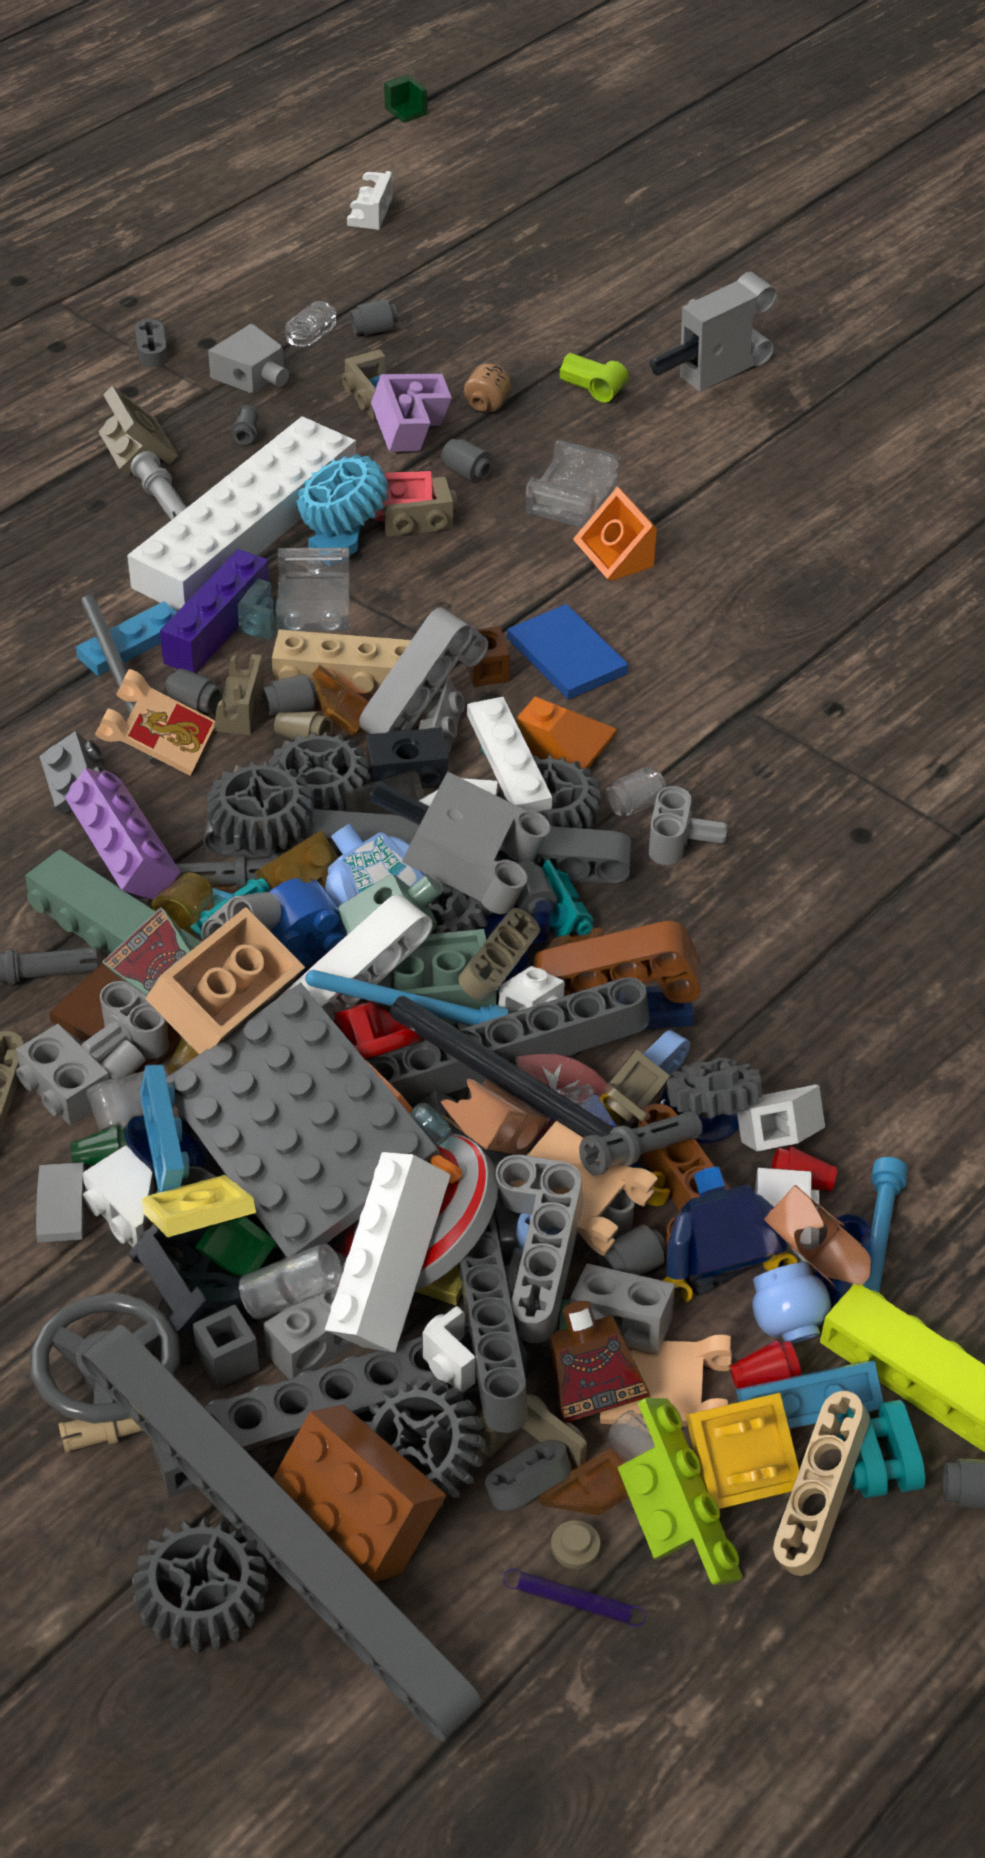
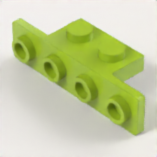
M644 1398L638 1402V1406L655 1447L617 1468L653 1558H665L695 1542L708 1577L713 1585L732 1584L741 1580L742 1574L738 1567V1553L734 1545L726 1538L719 1521V1507L706 1490L700 1475L701 1465L699 1459L687 1444L681 1429L682 1419L678 1410L667 1398Z

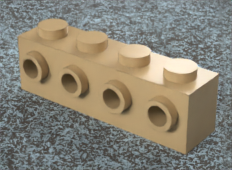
M278 630L272 655L273 681L306 674L309 680H315L318 690L375 694L411 640Z

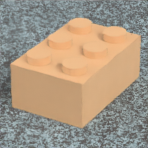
M245 907L160 975L145 999L198 1054H201L206 1049H211L214 1045L216 1046L221 1043L237 1027L276 1000L293 984L305 967Z

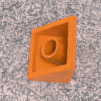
M617 486L573 540L610 581L654 567L657 527L626 493Z

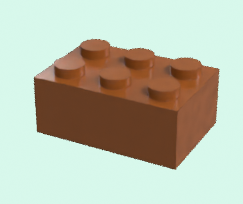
M344 1404L309 1412L273 1477V1480L373 1583L402 1574L447 1496Z

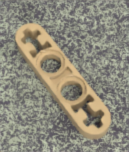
M839 1391L833 1393L822 1405L774 1540L773 1550L775 1557L787 1572L793 1575L804 1576L810 1574L821 1563L869 1426L870 1417L868 1410L858 1396L852 1392ZM850 1407L855 1415L853 1418H845L841 1425L836 1416L838 1413L845 1414ZM840 1432L844 1436L846 1441H843L842 1439L838 1438ZM830 1449L841 1451L842 1457L837 1467L829 1471L819 1469L818 1461L825 1451ZM810 1495H824L826 1504L819 1514L814 1516L803 1514V1503ZM798 1523H801L803 1526L807 1527L805 1528L804 1533L797 1526ZM803 1542L808 1548L805 1554L798 1553L794 1559L789 1553V1549L791 1547L797 1548Z

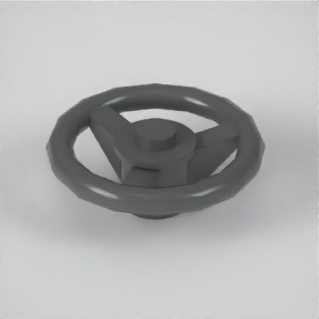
M119 1293L90 1295L62 1307L43 1325L30 1352L31 1379L42 1400L68 1418L92 1424L123 1421L130 1418L90 1375L81 1360V1354L110 1331L96 1332L84 1339L66 1328L71 1323L93 1313L117 1311L137 1316L147 1324L132 1334L150 1353L160 1341L161 1364L175 1377L181 1362L179 1336L164 1313L144 1299ZM52 1346L85 1377L87 1390L94 1397L93 1404L73 1400L58 1389L49 1373V1353Z

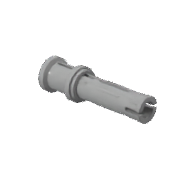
M144 451L133 458L130 466L133 475L142 480L144 491L148 495L155 496L170 520L187 508L171 485L172 477L166 469L161 468L160 459L154 452Z

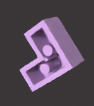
M381 374L371 404L389 452L420 451L429 426H441L452 399L443 374Z

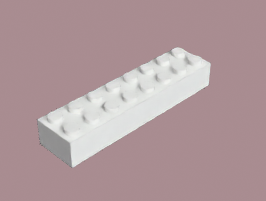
M302 416L127 555L131 588L160 603L165 601L174 610L179 611L237 549L258 556L299 522L302 518L296 503L299 498L297 492L304 488V481L312 478V472H318L322 469L321 465L327 466L333 459L338 461L345 455L349 458L356 455V440Z

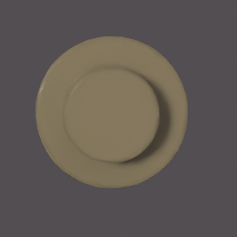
M577 1520L567 1521L559 1525L553 1532L551 1550L553 1556L561 1565L571 1570H580L593 1563L600 1551V1538L597 1531L588 1523Z

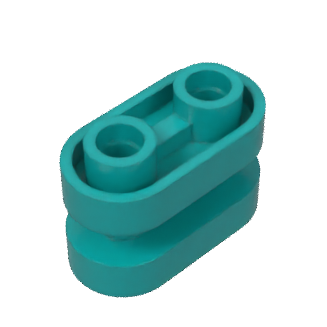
M901 1400L882 1402L878 1410L879 1418L869 1419V1426L850 1478L853 1489L860 1490L864 1498L885 1496L888 1489L887 1480L896 1479L897 1485L903 1493L922 1490L925 1486L922 1456L904 1403ZM848 1408V1411L842 1414V1419H838V1421L842 1425L845 1418H853L855 1414L851 1408ZM840 1432L838 1438L842 1439L843 1441H846V1439ZM879 1437L883 1438L889 1460H883L877 1441Z

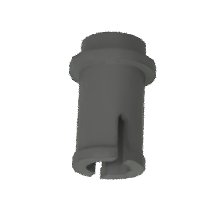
M245 405L241 407V410L238 409L237 420L231 428L233 439L240 445H248L257 438L256 421L258 419V412L252 406Z

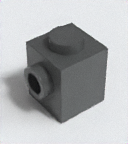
M236 1305L230 1306L193 1324L196 1355L217 1390L259 1370L256 1338Z

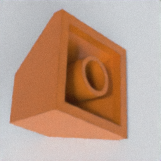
M536 696L516 718V724L532 757L535 755L542 760L547 759L550 754L552 759L560 760L565 756L568 763L579 761L582 769H589L617 734V729Z

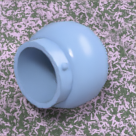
M809 1262L782 1266L753 1279L756 1290L752 1300L753 1313L758 1326L764 1333L771 1337H783L784 1342L790 1341L792 1344L820 1335L818 1326L824 1323L826 1315L831 1311V1300L823 1281L813 1275Z

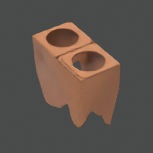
M467 1079V1085L472 1096L469 1100H460L458 1103L449 1099L440 1101L455 1122L443 1115L441 1116L485 1150L525 1155L547 1121V1118L488 1079H485L483 1082L486 1087L475 1080Z
M797 1185L793 1186L764 1219L830 1283L832 1282L828 1278L862 1285L870 1277L871 1258L866 1249L840 1226L842 1224L840 1221L811 1199ZM825 1223L827 1226V1236L823 1243L814 1249L803 1248L800 1243L803 1230L808 1226L816 1229L822 1228Z

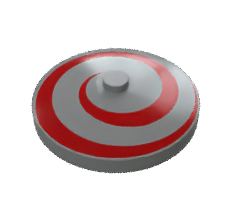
M445 1133L431 1135L433 1138L429 1137L433 1141L437 1139L438 1142H433V1144L438 1148L441 1156L462 1169L463 1177L453 1184L448 1182L415 1290L423 1288L445 1275L470 1252L486 1229L495 1208L498 1194L495 1165L490 1157L474 1141L462 1135ZM360 1219L339 1233L338 1243L342 1244L348 1254L350 1253Z

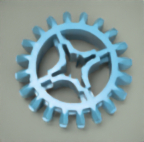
M356 454L351 458L345 455L338 461L333 459L327 466L321 465L322 469L318 472H312V478L304 481V488L297 492L299 498L296 503L304 523L311 530H314L317 535L324 533L328 537L334 533L340 536L346 530L353 532L356 526H364V522L367 519L375 518L374 512L384 508L382 502L388 499L387 491L389 487L381 467L375 461H372L369 456L361 457L359 454Z

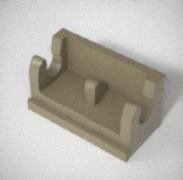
M234 655L229 662V677L226 679L222 699L217 705L214 732L251 735L262 694V687L264 686L262 655H251L250 669L248 670L238 667V659Z

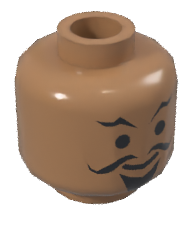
M486 363L478 365L465 383L463 391L465 399L475 410L484 413L495 412L503 405L509 395L511 381L505 370L498 365Z

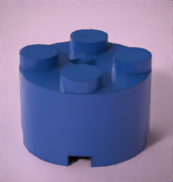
M300 878L291 879L270 891L278 899L281 906L280 921L270 932L305 967L299 976L304 975L346 937L347 931L340 917L338 906L322 885L314 879H310L311 882L305 883Z

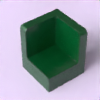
M408 74L384 82L385 109L403 123L427 115V89Z
M242 1216L210 1225L195 1248L226 1272L246 1279H252L276 1242L253 1222Z

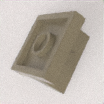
M111 386L103 394L114 416L109 418L98 432L120 470L130 475L132 473L130 466L133 458L144 451L154 452L169 465L178 457L177 452L154 416L114 386Z

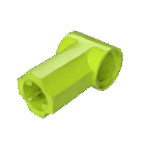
M569 353L565 356L560 368V379L589 390L590 394L597 401L606 403L610 402L628 383L629 373L617 361H609L604 365Z

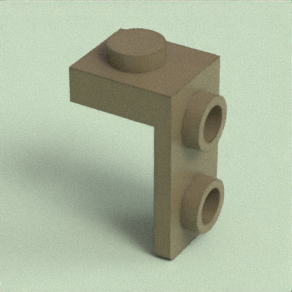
M380 349L345 359V373L342 374L345 390L354 396L360 409L365 410L372 420L377 419L371 404L376 388L368 379L386 374L385 355Z
M446 477L432 478V496L434 500L384 506L385 535L391 537L453 529V511L457 510V497L455 490H449Z
M635 1048L605 1086L604 1090L610 1096L606 1103L628 1122H630L634 1115L643 1122L648 1116L643 1108L650 1103L670 1075Z
M527 1395V1421L516 1431L502 1433L492 1430L484 1420L483 1409L478 1415L483 1421L484 1428L477 1435L484 1438L487 1445L480 1450L490 1458L523 1428L540 1442L548 1440L562 1442L566 1446L572 1468L576 1471H579L586 1463L587 1442L583 1434L573 1424L563 1423L550 1413L545 1403L535 1395Z

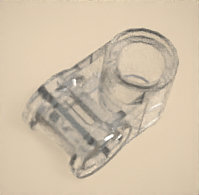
M144 1071L124 1078L110 1079L86 1090L85 1093L99 1131L119 1123L122 1127H126L144 1119L139 1094Z

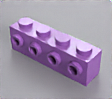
M85 767L78 779L70 786L69 792L65 796L66 801L120 889L159 902L179 875V868L122 780L109 771L103 770L100 773Z

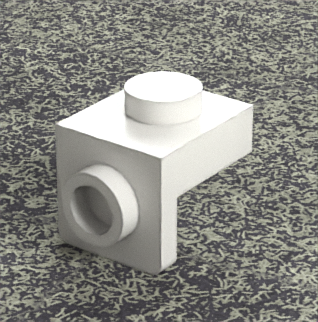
M456 1306L445 1315H437L427 1324L423 1331V1358L429 1363L432 1373L438 1380H442L445 1383L449 1382L463 1393L475 1384L476 1357L459 1342L464 1337L465 1313Z

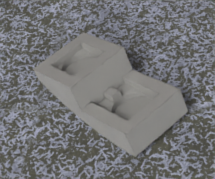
M84 1162L39 1165L36 1209L37 1243L83 1239L85 1218L83 1204Z

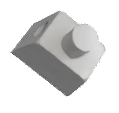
M249 324L208 350L210 377L249 393H255L269 383L282 387L288 380L289 371L284 368L282 346L253 324Z

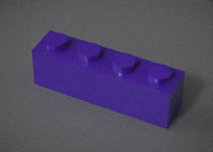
M237 549L161 628L163 664L176 669L184 668L197 673L270 594L268 559Z

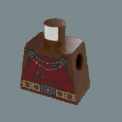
M577 1301L567 1305L563 1309L568 1329L550 1335L555 1397L563 1422L574 1421L650 1397L641 1372L614 1318L607 1316L595 1320L589 1301Z

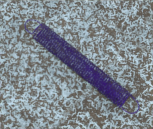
M517 1569L507 1571L516 1570L521 1572L517 1587L511 1588L505 1583L506 1573L504 1574V1584L510 1589H519L521 1592L524 1589V1593L525 1591L526 1594L531 1592L533 1596L536 1593V1596L538 1595L541 1598L543 1595V1599L544 1597L547 1599L548 1596L550 1601L555 1599V1602L559 1603L560 1600V1604L561 1602L562 1605L567 1603L569 1607L572 1604L574 1608L577 1605L579 1610H583L584 1607L586 1612L589 1608V1613L590 1610L591 1614L592 1612L595 1614L596 1611L598 1616L600 1612L601 1616L603 1614V1617L606 1613V1618L607 1615L608 1619L609 1617L612 1619L613 1616V1620L615 1618L616 1621L618 1617V1622L620 1619V1623L623 1618L622 1623L625 1620V1624L631 1609L628 1625L638 1627L644 1623L643 1621L640 1625L629 1624L632 1608H639L643 1611L640 1607H632V1605L630 1606L627 1603L625 1605V1602L620 1603V1601H613V1599H608V1597L596 1596L594 1593L584 1592V1590L572 1588V1586L567 1587V1585L565 1586L562 1583H557L555 1589V1581H548V1579H543V1577H538L537 1579L536 1575L531 1576V1574L529 1575V1573H524Z

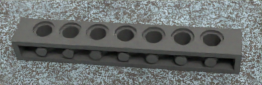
M468 1322L464 1324V1337L459 1342L473 1353ZM517 1335L525 1379H527L528 1353L521 1338ZM422 1336L407 1342L399 1341L395 1353L379 1350L363 1356H350L338 1364L320 1370H307L298 1374L295 1378L273 1385L263 1384L255 1387L248 1393L230 1399L213 1400L205 1405L204 1408L262 1467L284 1459L310 1411L344 1404L363 1422H372L375 1415L370 1412L369 1405L375 1404L381 1408L386 1403L383 1399V1391L389 1390L396 1396L398 1395L399 1381H406L414 1388L418 1377L425 1378L430 1382V1385L437 1378L431 1370H422V1368L429 1367V1363L423 1358ZM476 1369L475 1384L463 1392L464 1400L480 1395ZM382 1381L390 1382V1384L388 1385H379L376 1383ZM449 1382L446 1383L448 1390L453 1387ZM335 1396L347 1397L341 1400L332 1399ZM293 1410L302 1411L299 1414H287V1412ZM425 1410V1411L418 1412V1413L412 1415V1417L417 1416V1415H420V1414H423V1413H426V1412H429V1411H432V1410ZM246 1425L257 1426L253 1429H242ZM150 1438L152 1451L168 1497L197 1488Z

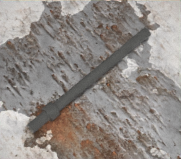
M91 594L85 595L81 599V603L118 688H120L127 674L126 667L95 596ZM124 701L129 714H131L136 702ZM147 754L151 764L157 765L162 763V761Z

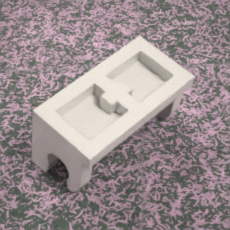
M386 171V173H364L362 179L366 181L372 180L376 185L374 188L369 186L360 188L357 200L350 204L352 212L347 217V226L380 229L393 198L391 171Z

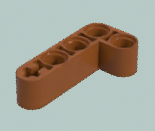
M662 921L538 952L533 958V967L543 969L548 974L564 981V996L627 977L636 978L642 981L643 984L657 981L665 997L675 1003L692 1002L701 993L699 955L685 927L674 921Z
M651 1104L643 1108L648 1116L643 1122L639 1119L638 1127L677 1116V1114L671 1107L664 1104ZM695 1139L641 1155L652 1172L659 1171L665 1175L663 1188L670 1189L669 1197L680 1212L730 1198H737ZM713 1172L719 1189L701 1193L695 1176ZM675 1217L670 1220L667 1226L666 1247H668ZM666 1251V1253L664 1254V1259H665V1261H666V1264H667V1251Z

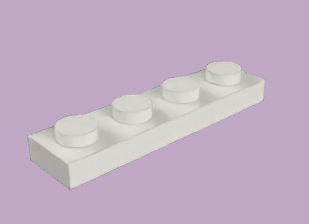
M504 697L467 704V716L507 801L524 810L539 812L552 809V796Z

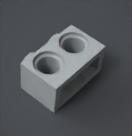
M56 1024L16 1049L19 1064L16 1073L22 1085L29 1091L34 1089L41 1096L46 1109L53 1116L59 1114L70 1126L112 1100L109 1073L59 1024Z
M587 1263L570 1297V1304L577 1301H589L595 1320L607 1316L614 1318L628 1347L658 1354L673 1319L675 1284Z
M339 1275L264 1323L266 1355L288 1380L295 1378L304 1371L318 1370L355 1345L325 1330L331 1312V1305L341 1281Z

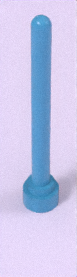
M310 970L305 976L306 983L311 987L392 1006L399 996H406L439 1018L467 1025H475L508 1014V1008L490 1004L488 1007L481 1006L478 1010L318 970Z
M881 1157L875 1160L871 1175V1182L878 1193L868 1246V1254L871 1258L870 1277L862 1285L869 1290L877 1292L880 1291L894 1199L900 1193V1190L905 1188L908 1175V1166L900 1159L893 1157Z

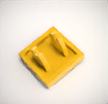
M780 1393L685 1415L693 1451L701 1465L700 1475L708 1494L714 1498L719 1509L792 1491L799 1467Z

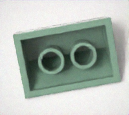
M484 929L429 934L419 947L377 985L478 1010L481 1006L496 1005L497 990L488 1000L479 1001L469 996L462 989L458 980L459 974L486 941ZM376 1002L377 1006L390 1013L392 1006ZM441 1018L450 1025L455 1026V1021Z

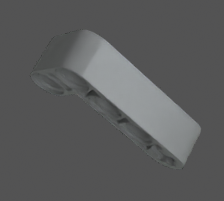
M442 607L436 608L426 618L363 710L359 720L360 727L369 734L411 730L458 660L466 666L472 667L484 658L488 649L487 639L471 625Z
M511 1155L500 1161L496 1168L498 1197L501 1204L507 1210L531 1215L512 1297V1311L517 1335L528 1343H541L548 1340L556 1328L583 1207L582 1180L579 1170L570 1163L525 1155ZM515 1180L526 1182L519 1187L509 1186L510 1182ZM560 1187L571 1189V1191L565 1194L553 1192ZM551 1227L562 1229L560 1233L555 1235L543 1233ZM541 1268H548L553 1270V1272L547 1276L539 1277L533 1274L536 1270ZM534 1299L540 1301L541 1310H537L535 1316L532 1317L535 1306Z

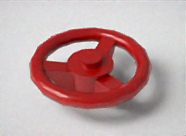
M373 1001L334 1012L335 1018L333 1022L364 1060L396 1051L424 1039L412 1029H408L394 1020L390 1013L377 1006L376 1002Z

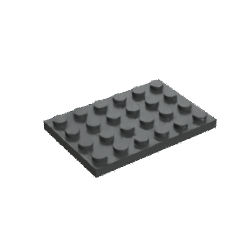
M302 983L296 985L237 1027L221 1043L216 1046L214 1045L211 1049H206L166 1078L167 1083L172 1082L174 1085V1105L226 1176L253 1197L256 1209L254 1214L293 1266H296L360 1219L382 1152L412 1154L428 1163L431 1162V1157L435 1155L441 1156L438 1148Z

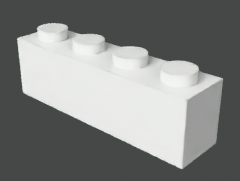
M381 1153L364 1209L360 1215V1222L351 1250L346 1259L341 1281L331 1305V1312L325 1327L326 1331L363 1348L395 1353L451 1174L412 1154Z

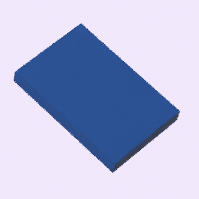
M567 604L507 629V639L567 700L628 674V663Z

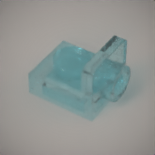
M257 579L238 603L239 631L268 641L274 636V600L271 598L270 582Z

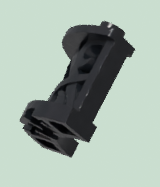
M254 1213L244 1216L271 1237ZM155 1224L142 1234L138 1243L128 1254L133 1262L142 1263L170 1306L173 1315L168 1320L176 1333L194 1335V1323L233 1305H236L247 1325L263 1320L281 1311L280 1302L292 1296L300 1289L304 1295H307L318 1287L346 1261L349 1255L342 1244L331 1239L296 1266H293L276 1243L257 1271L256 1278L243 1282L227 1274L208 1273L213 1261L195 1247L209 1226L167 1237ZM276 1259L277 1267L269 1270L268 1267Z

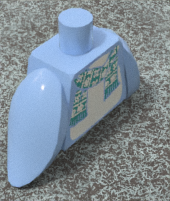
M351 823L331 836L343 855L328 867L329 875L326 878L325 891L338 907L388 875H396L410 887L426 875L402 862L411 844L404 839L393 836L388 837L385 833L379 832L363 842Z

